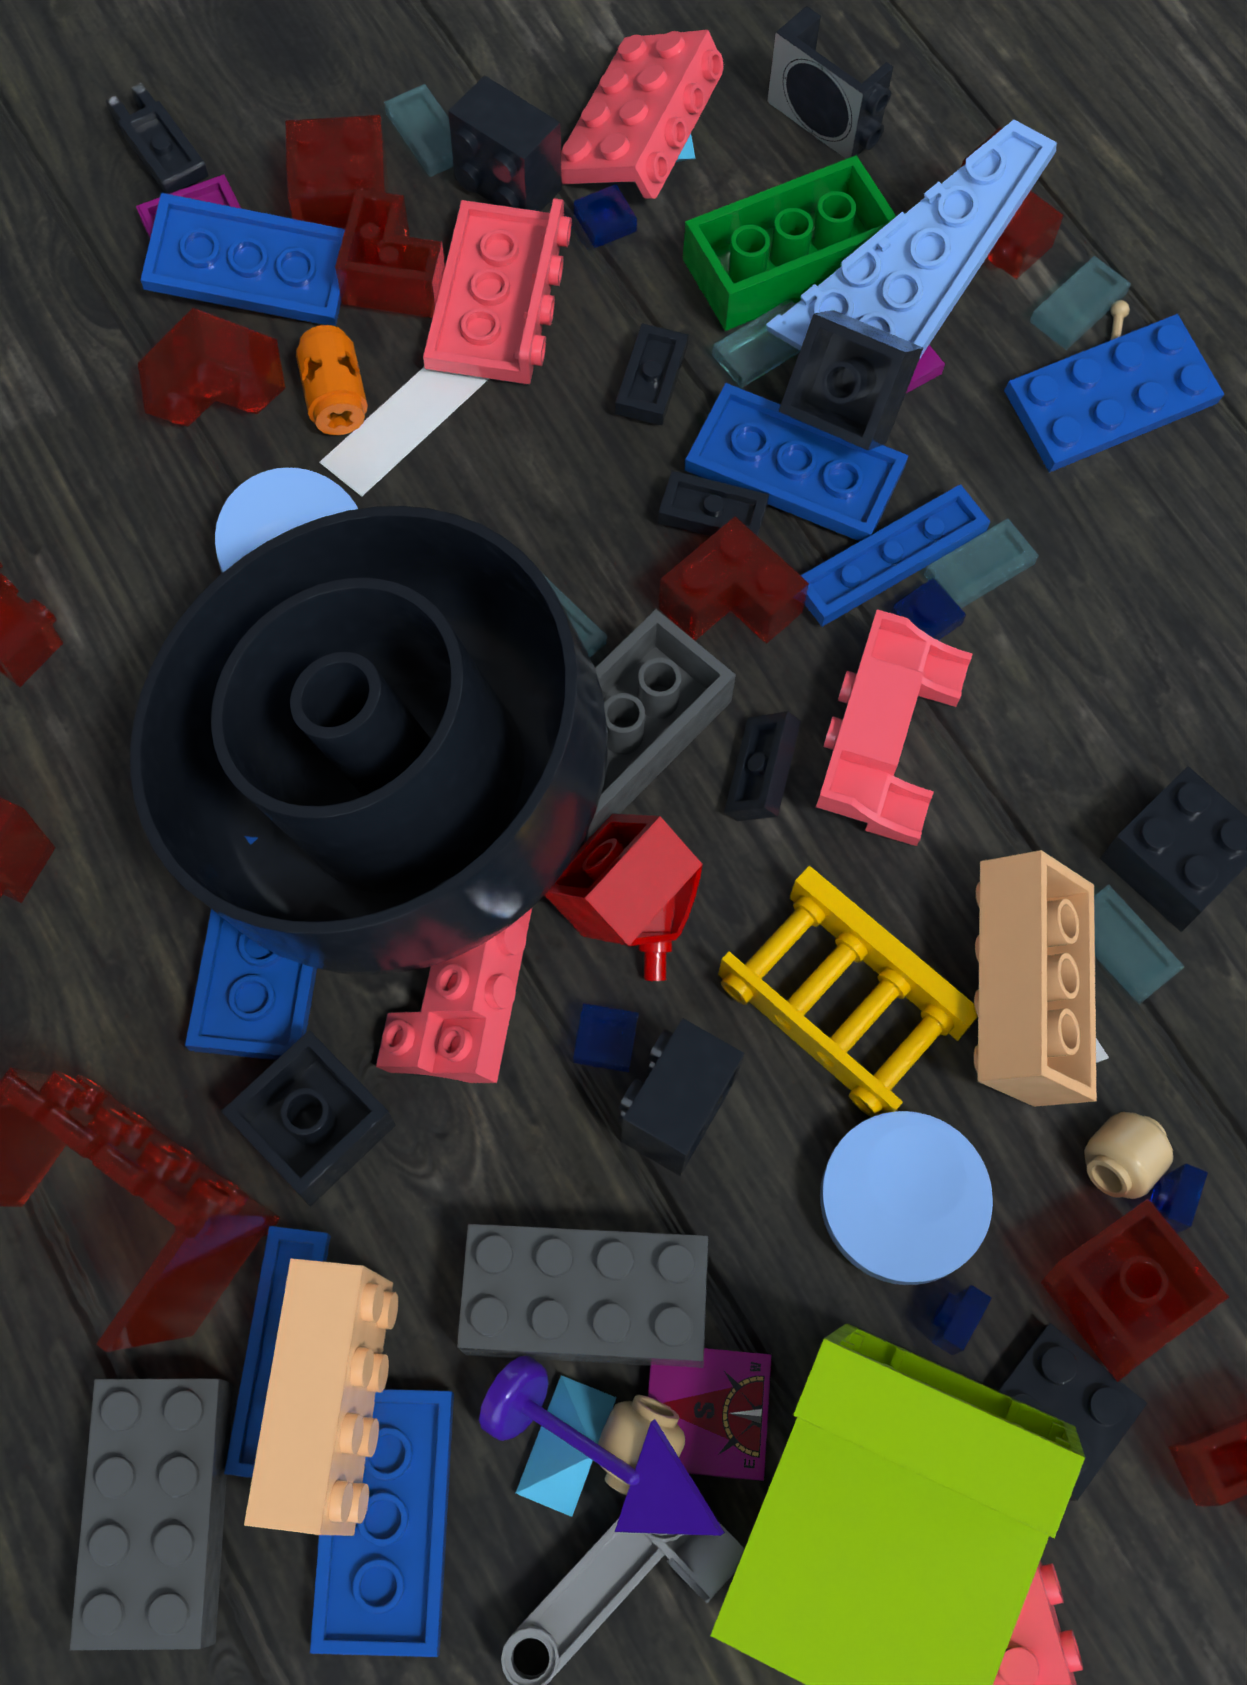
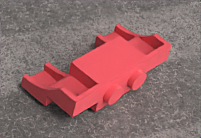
M877 609L858 672H846L838 701L847 704L844 717L840 719L833 716L823 747L832 749L833 753L816 807L866 822L865 831L917 846L922 835L921 831L934 791L905 782L895 777L894 773L898 766L918 696L957 707L973 654L932 638L916 627L908 618Z
M532 908L507 929L482 945L430 967L421 1012L387 1014L376 1063L377 1068L389 1073L429 1075L468 1083H497Z

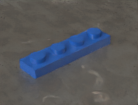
M960 484L795 578L793 589L821 627L987 532L991 521Z
M269 1226L224 1474L251 1478L253 1476L290 1259L327 1262L331 1238L328 1233Z

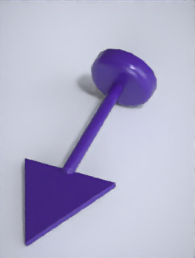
M528 1355L519 1356L497 1375L488 1389L481 1406L479 1417L481 1429L495 1439L504 1441L515 1438L535 1421L629 1484L630 1486L615 1532L721 1536L725 1533L656 1419L650 1423L636 1468L634 1469L542 1408L549 1381L546 1369L538 1361Z

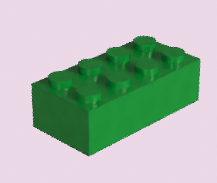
M857 155L685 221L683 261L724 330L727 331L799 302L803 293L814 284L820 285L842 266L841 262L892 221L896 215Z

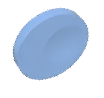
M276 468L259 473L243 482L233 491L219 514L215 531V546L220 569L223 573L243 556L292 528L321 517L355 510L358 507L342 487L319 473L300 468Z
M896 1111L884 1113L869 1118L855 1126L842 1138L832 1152L823 1172L820 1189V1203L824 1223L839 1251L864 1273L892 1284H925L941 1279L960 1268L974 1255L983 1242L992 1216L993 1196L990 1178L974 1146L951 1125L930 1115L918 1112Z

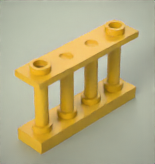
M809 865L795 880L789 898L794 902L793 907L795 911L746 964L742 963L729 951L721 959L718 973L723 979L721 985L740 1004L746 1005L750 1002L851 1090L849 1093L850 1099L864 1113L874 1117L877 1114L896 1112L903 1101L891 1092L893 1087L940 1034L946 1036L949 1033L957 1041L964 1035L978 1018L974 1003ZM811 925L815 927L821 925L837 938L835 940L837 947L786 1001L765 983L762 978ZM863 960L879 974L878 980L880 983L829 1038L804 1015L853 961L859 963ZM896 997L900 999L906 997L922 1011L921 1017L923 1020L878 1071L872 1075L847 1052Z

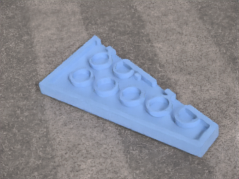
M1012 120L966 158V164L942 184L937 182L924 193V199L904 214L902 211L841 262L842 266L820 285L814 284L801 295V300L782 316L778 314L766 324L768 332L801 350L813 314L835 310L923 347L922 356L1056 152L1057 142L1016 120Z

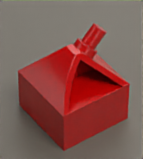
M612 813L576 852L568 867L545 896L583 937L626 946L639 945V951L644 952V980L665 981L666 953L672 952V941H675L681 935L696 897L703 864L661 816Z

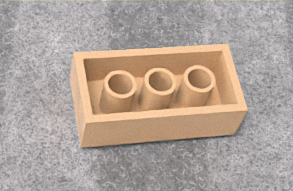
M1042 850L980 861V882L976 886V901L980 909L979 935L975 941V953L979 962V989L974 997L975 1011L978 1016V1045L974 1050V1065L978 1073V1082L1034 1107L1097 1101L1094 884Z
M290 1259L244 1526L315 1535L354 1536L356 1523L361 1524L365 1518L369 1501L368 1484L362 1483L365 1458L374 1455L379 1436L378 1419L372 1418L375 1393L383 1392L387 1382L389 1360L386 1354H382L386 1329L391 1330L394 1327L398 1312V1295L396 1292H392L393 1282L365 1266Z

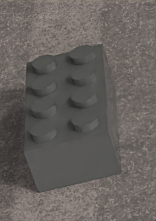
M657 609L595 668L603 693L608 730V759L604 786L596 813L585 836V842L612 813L620 814L732 701L736 674Z
M468 1224L457 1348L467 1356L518 1358L519 1356L528 1355L533 1359L704 1368L708 1236Z
M221 1379L94 1380L70 1650L203 1649L216 1644L227 1474H224L229 1450L232 1383Z

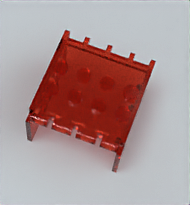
M10 1067L0 1081V1206L23 1207L65 1146H68L81 1157L89 1158L93 1161V1166L132 1195L140 1196L144 1199V1204L173 1224L176 1230L96 1345L105 1352L193 1336L261 1237L268 1235L269 1226L275 1227L280 1216L258 1204L243 1192L239 1186L217 1174L202 1163L187 1148L176 1144L153 1127L150 1121L140 1114L131 1111L112 1097L109 1091L88 1078L77 1075L75 1079H72L58 1070H53L51 1075Z

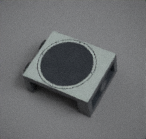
M806 6L776 32L767 102L845 159L860 154L864 149H872L883 134L884 125L882 121L885 107L891 98L889 87L893 66L885 62L861 84L816 52L821 15Z

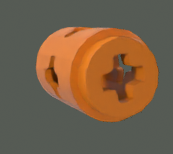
M332 325L313 327L304 332L296 349V358L309 418L325 434L344 435L351 433L363 424L368 407L353 341L339 327Z

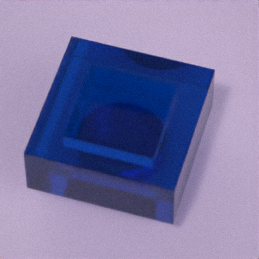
M616 184L574 201V214L594 248L637 232V217Z
M934 578L894 604L891 614L908 618L916 627L938 641L962 625L966 617L965 612Z
M583 1003L573 1062L629 1072L639 1013Z
M1185 1163L1168 1173V1176L1163 1174L1156 1183L1150 1200V1206L1157 1209L1152 1227L1171 1235H1176L1190 1228L1208 1172Z
M972 1285L960 1291L958 1296L949 1292L933 1317L932 1324L939 1327V1330L932 1343L952 1356L964 1351L992 1297Z

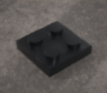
M1051 1323L1043 1326L996 1389L998 1392L1076 1427L1085 1460L1072 1491L1071 1501H1078L1148 1404Z

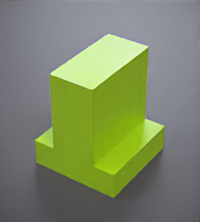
M846 1323L823 1339L793 1415L797 1419L710 1636L805 1685H993L1048 1538L1050 1536L1055 1539L1085 1460L1076 1427Z

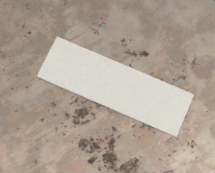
M423 367L319 463L360 496H363L489 378L436 371Z

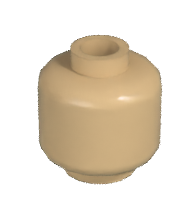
M1120 1112L1110 1117L1092 1136L1084 1150L1087 1173L1091 1181L1103 1193L1117 1198L1136 1199L1146 1195L1168 1171L1173 1162V1149L1164 1128L1150 1117L1130 1112Z
M636 1395L633 1401H623L615 1404L602 1430L598 1445L635 1469L651 1421L656 1419L678 1457H680L685 1445V1435L677 1424L679 1415L674 1410L653 1398ZM603 1468L607 1472L605 1482L618 1492L627 1495L630 1485Z

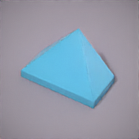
M561 1375L547 1411L598 1444L602 1430L615 1404L616 1397ZM541 1426L516 1494L572 1517L593 1460Z

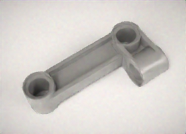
M618 1518L512 1633L503 1647L501 1657L503 1673L513 1685H547L664 1555L668 1558L667 1563L708 1603L736 1572L744 1548L721 1524L720 1526L725 1532L721 1536L615 1532ZM527 1638L538 1639L544 1643L550 1658L546 1669L540 1674L533 1676L519 1671L513 1657L515 1646Z

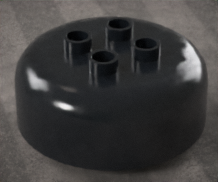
M376 506L348 510L321 517L292 528L243 556L219 575L196 598L178 620L164 641L149 670L133 721L130 746V776L134 802L147 838L167 870L186 890L263 948L281 957L313 968L342 974L380 975L425 968L455 958L482 945L507 929L528 912L552 888L572 861L585 839L594 818L604 786L608 759V730L603 693L596 669L555 591L539 568L524 552L506 538L480 523L456 514L431 508ZM245 836L258 838L250 845Z

